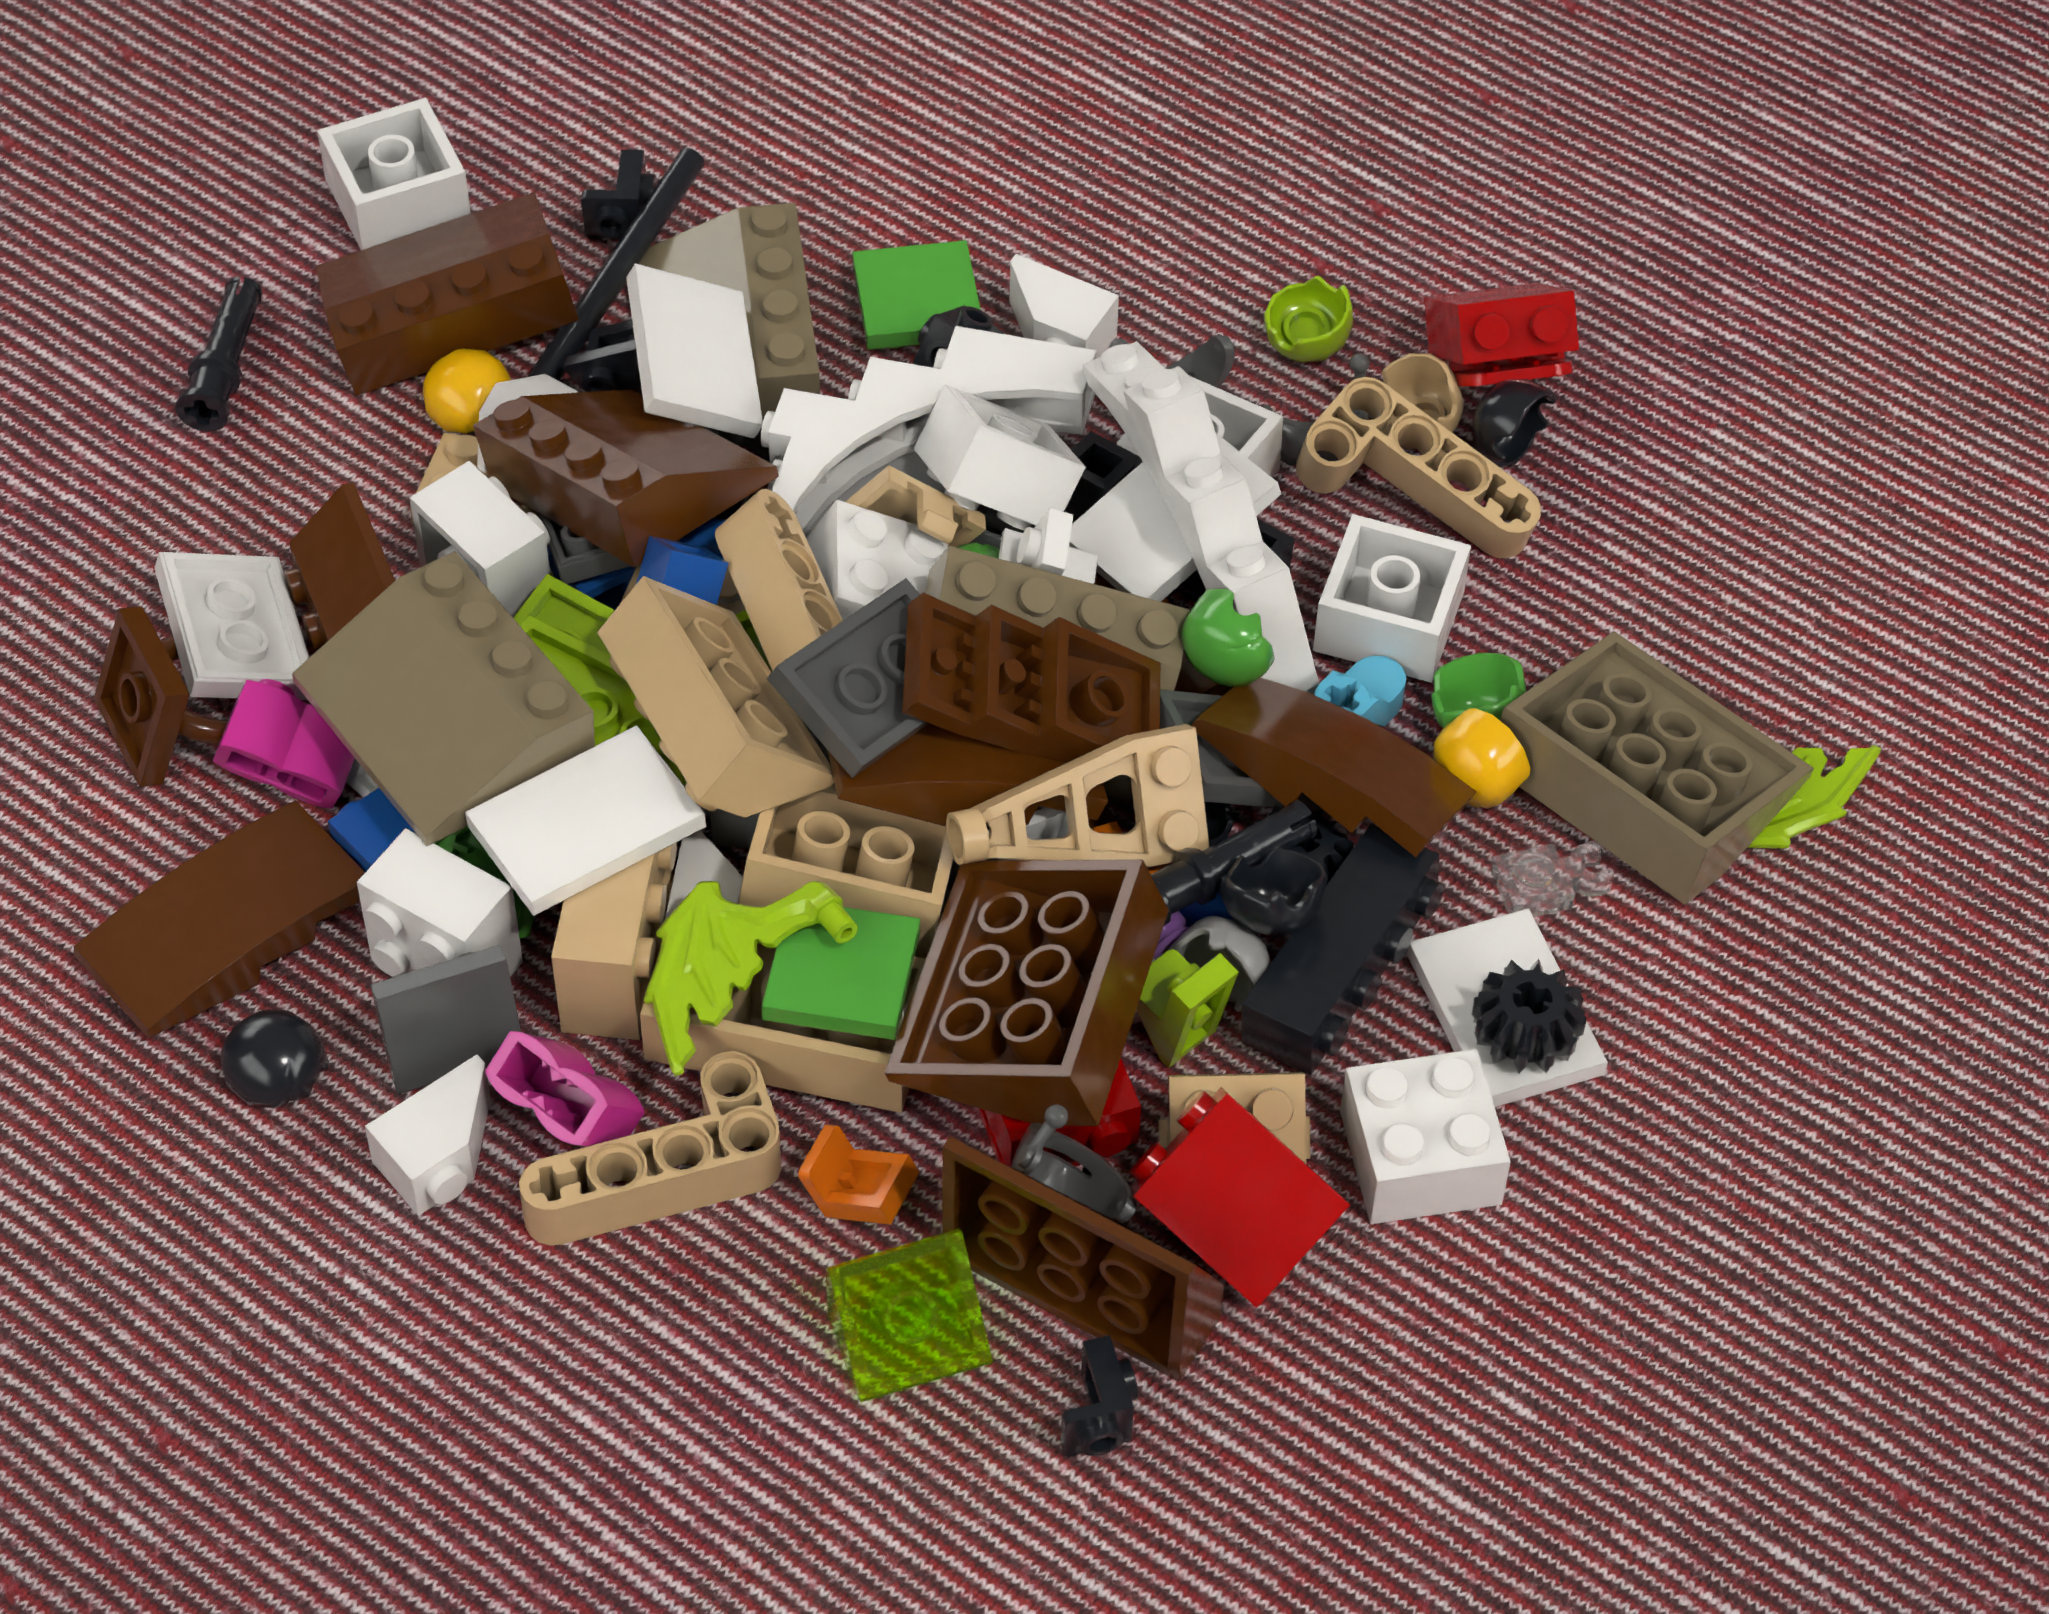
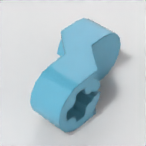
M1369 656L1355 663L1345 674L1333 670L1320 682L1314 695L1385 727L1402 708L1406 674L1403 667L1393 659L1386 656Z

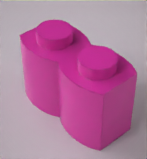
M262 679L259 682L246 680L212 761L220 767L246 779L273 785L280 791L298 800L332 809L342 794L355 757L312 705L306 704L295 697L293 690L287 685L276 680Z
M510 1031L485 1070L490 1083L501 1096L518 1106L534 1109L537 1118L544 1128L556 1138L569 1144L588 1147L629 1136L645 1113L640 1101L630 1089L612 1078L596 1075L592 1065L580 1051L561 1041Z

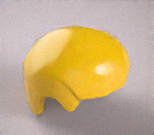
M457 349L435 362L425 377L423 398L426 412L430 419L446 432L464 434L474 432L473 425L479 422V411L495 383L510 381V375L504 364L485 350Z
M1476 708L1465 710L1447 724L1434 741L1433 760L1477 791L1468 803V805L1489 809L1502 804L1530 775V765L1524 747L1509 727L1494 715Z

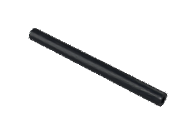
M682 148L575 305L579 321L560 327L527 377L547 374L558 381L562 379L566 373L563 370L565 357L578 354L589 339L591 329L597 327L626 284V277L633 266L640 263L705 166L703 157L697 151L691 148Z

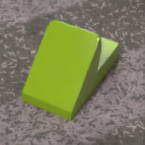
M1174 949L1166 951L1151 963L1137 1011L1159 1059L1168 1069L1217 1030L1238 975V971L1221 953L1202 968L1196 963L1190 964Z

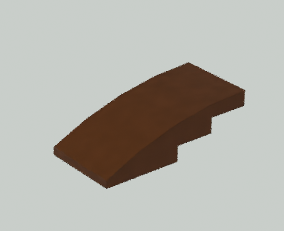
M924 592L908 603L902 713L965 737L1016 752L1065 763L1125 735L1160 729V662L1061 617L1056 618L1043 628L992 604L975 616Z
M1260 678L1248 686L1231 688L1198 716L1191 725L1196 728V732L1285 807L1306 795L1351 833L1369 818L1414 857H1417L1477 793V791L1427 754L1370 720L1311 693L1264 678Z
M930 723L854 778L847 773L828 751L838 799L945 827L947 815L950 812L971 809L984 801L1066 764L1065 762L1028 755L965 737ZM1103 783L1093 787L1086 796L1089 819L1098 820L1108 802ZM1058 795L1029 805L1024 810L1026 825L1029 824L1038 806L1066 812L1064 796Z
M295 800L236 830L176 867L128 901L74 946L73 955L140 1030L150 1038L259 985L261 966L315 941L317 922L360 902L357 881L365 872Z

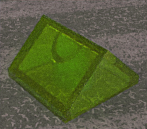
M960 1229L826 1267L828 1319L860 1402L993 1363L967 1250Z

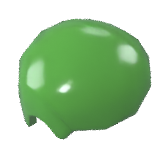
M1207 589L1199 597L1183 624L1181 637L1186 658L1196 671L1220 685L1230 687L1248 686L1267 673L1275 659L1272 645L1262 636L1261 617L1258 613L1246 616L1237 613L1233 609L1234 594L1228 589Z
M1476 653L1450 661L1439 667L1434 673L1433 712L1440 727L1443 728L1462 712L1471 708L1490 713L1500 720L1504 707L1526 692L1522 665L1518 660L1501 653Z

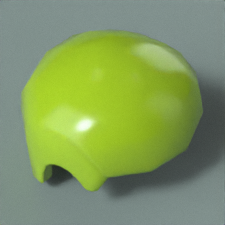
M1315 276L1305 283L1290 284L1272 295L1264 313V324L1271 345L1283 356L1297 362H1321L1343 349L1353 328L1352 303L1346 286L1341 285L1336 289L1329 285L1321 276Z

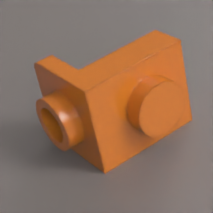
M824 1125L811 1150L806 1155L798 1171V1177L826 1218L891 1225L920 1171L909 1154L854 1149L839 1126Z

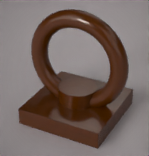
M142 606L118 608L94 695V701L139 787L164 783L178 734L198 742L219 745L228 720L206 718L186 710L190 694L179 671L173 664V661L179 659L173 635L160 640Z

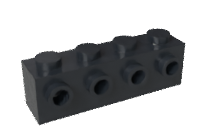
M1370 824L1325 887L1321 906L1315 918L1305 928L1291 934L1243 1001L1242 1044L1309 1075L1313 1074L1326 1054L1334 1056L1346 1038L1349 1020L1358 1007L1365 1010L1373 1002L1381 983L1383 971L1390 962L1398 964L1406 954L1412 940L1413 928L1420 918L1429 919L1436 911L1444 891V884L1438 881L1440 854L1425 848L1417 857H1414L1381 828Z

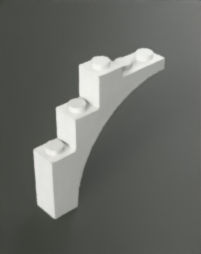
M955 326L948 349L939 348L934 368L870 357L863 379L853 380L848 399L784 388L776 411H767L761 430L762 447L769 448L770 463L777 466L779 477L768 483V489L778 494L787 502L795 513L804 534H806L824 510L861 478L901 456L915 452L914 447L945 384L1045 423L1054 432L1082 435L1095 396L1093 390L1088 386L1082 365L1096 359V350Z
M1137 341L1132 344H1120L1110 347L1101 354V357L1083 364L1088 386L1109 409L1150 472L1191 553L1205 589H1228L1234 594L1233 609L1237 613L1244 616L1253 613L1260 615L1262 636L1272 645L1275 657L1273 664L1261 678L1314 694L1319 681L1289 567L1262 540L1247 479L1220 452L1204 389L1180 366L1173 369H1165Z

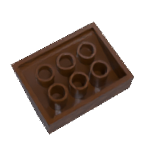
M535 192L316 265L323 306L336 351L356 396L429 372L435 362L457 349H475L488 352L571 322L579 321Z
M632 389L521 396L516 400L500 404L492 414L473 425L488 476L497 478L511 497L563 527L566 525L573 533L586 538L587 541L632 567L642 563L649 536L677 541L779 477L777 466L700 425L646 413L644 411L643 396Z
M1143 859L992 860L960 865L884 1073L889 1082L1031 1124H1043L1046 1109L1051 1105L1059 1104L1068 1111V1121L1064 1126H1098L1169 911Z
M951 1136L942 1146L943 1256L1096 1338L1110 1335L1115 1348L1178 1382L1181 1380L1220 1321L1224 1284L1215 1279L1200 1265L1187 1261L1149 1241L1144 1236L1124 1228L1090 1210L1085 1205L1063 1196L1031 1179L1024 1173L1002 1164Z

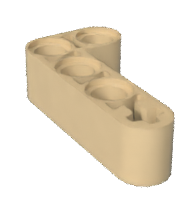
M1362 377L1354 379L1345 386L1310 427L1296 462L1297 475L1305 487L1316 493L1325 494L1335 492L1344 486L1364 463L1482 551L1495 558L1506 559L1521 553L1541 516V506L1538 498L1530 489L1391 387L1375 378ZM1363 410L1369 413L1374 419H1361L1357 417L1352 411ZM1410 445L1418 449L1422 455H1410L1400 446ZM1320 450L1328 451L1334 454L1339 461H1327L1316 452ZM1448 481H1460L1464 483L1470 489V491H1459L1455 489ZM1482 500L1487 502L1485 507L1480 505Z
M761 489L716 529L715 538L724 560L729 563L728 570L772 671L784 660L843 621L795 513L778 494L769 489Z
M728 1051L712 1056L704 1064L700 1073L704 1114L702 1117L549 1156L531 1163L523 1171L519 1180L524 1223L530 1237L539 1243L550 1246L563 1245L750 1195L771 1187L777 1181L781 1172L779 1123L760 1068L755 1060L744 1053ZM726 1093H740V1095L734 1097L722 1096ZM752 1146L761 1148L759 1150L752 1152H745L740 1150L745 1147ZM680 1164L696 1165L689 1169L674 1168ZM617 1181L629 1182V1184L621 1187L608 1186Z

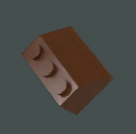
M354 482L341 485L289 542L294 568L284 570V575L294 605L297 606L305 603L309 613L303 614L302 619L313 650L320 649L395 582V578Z

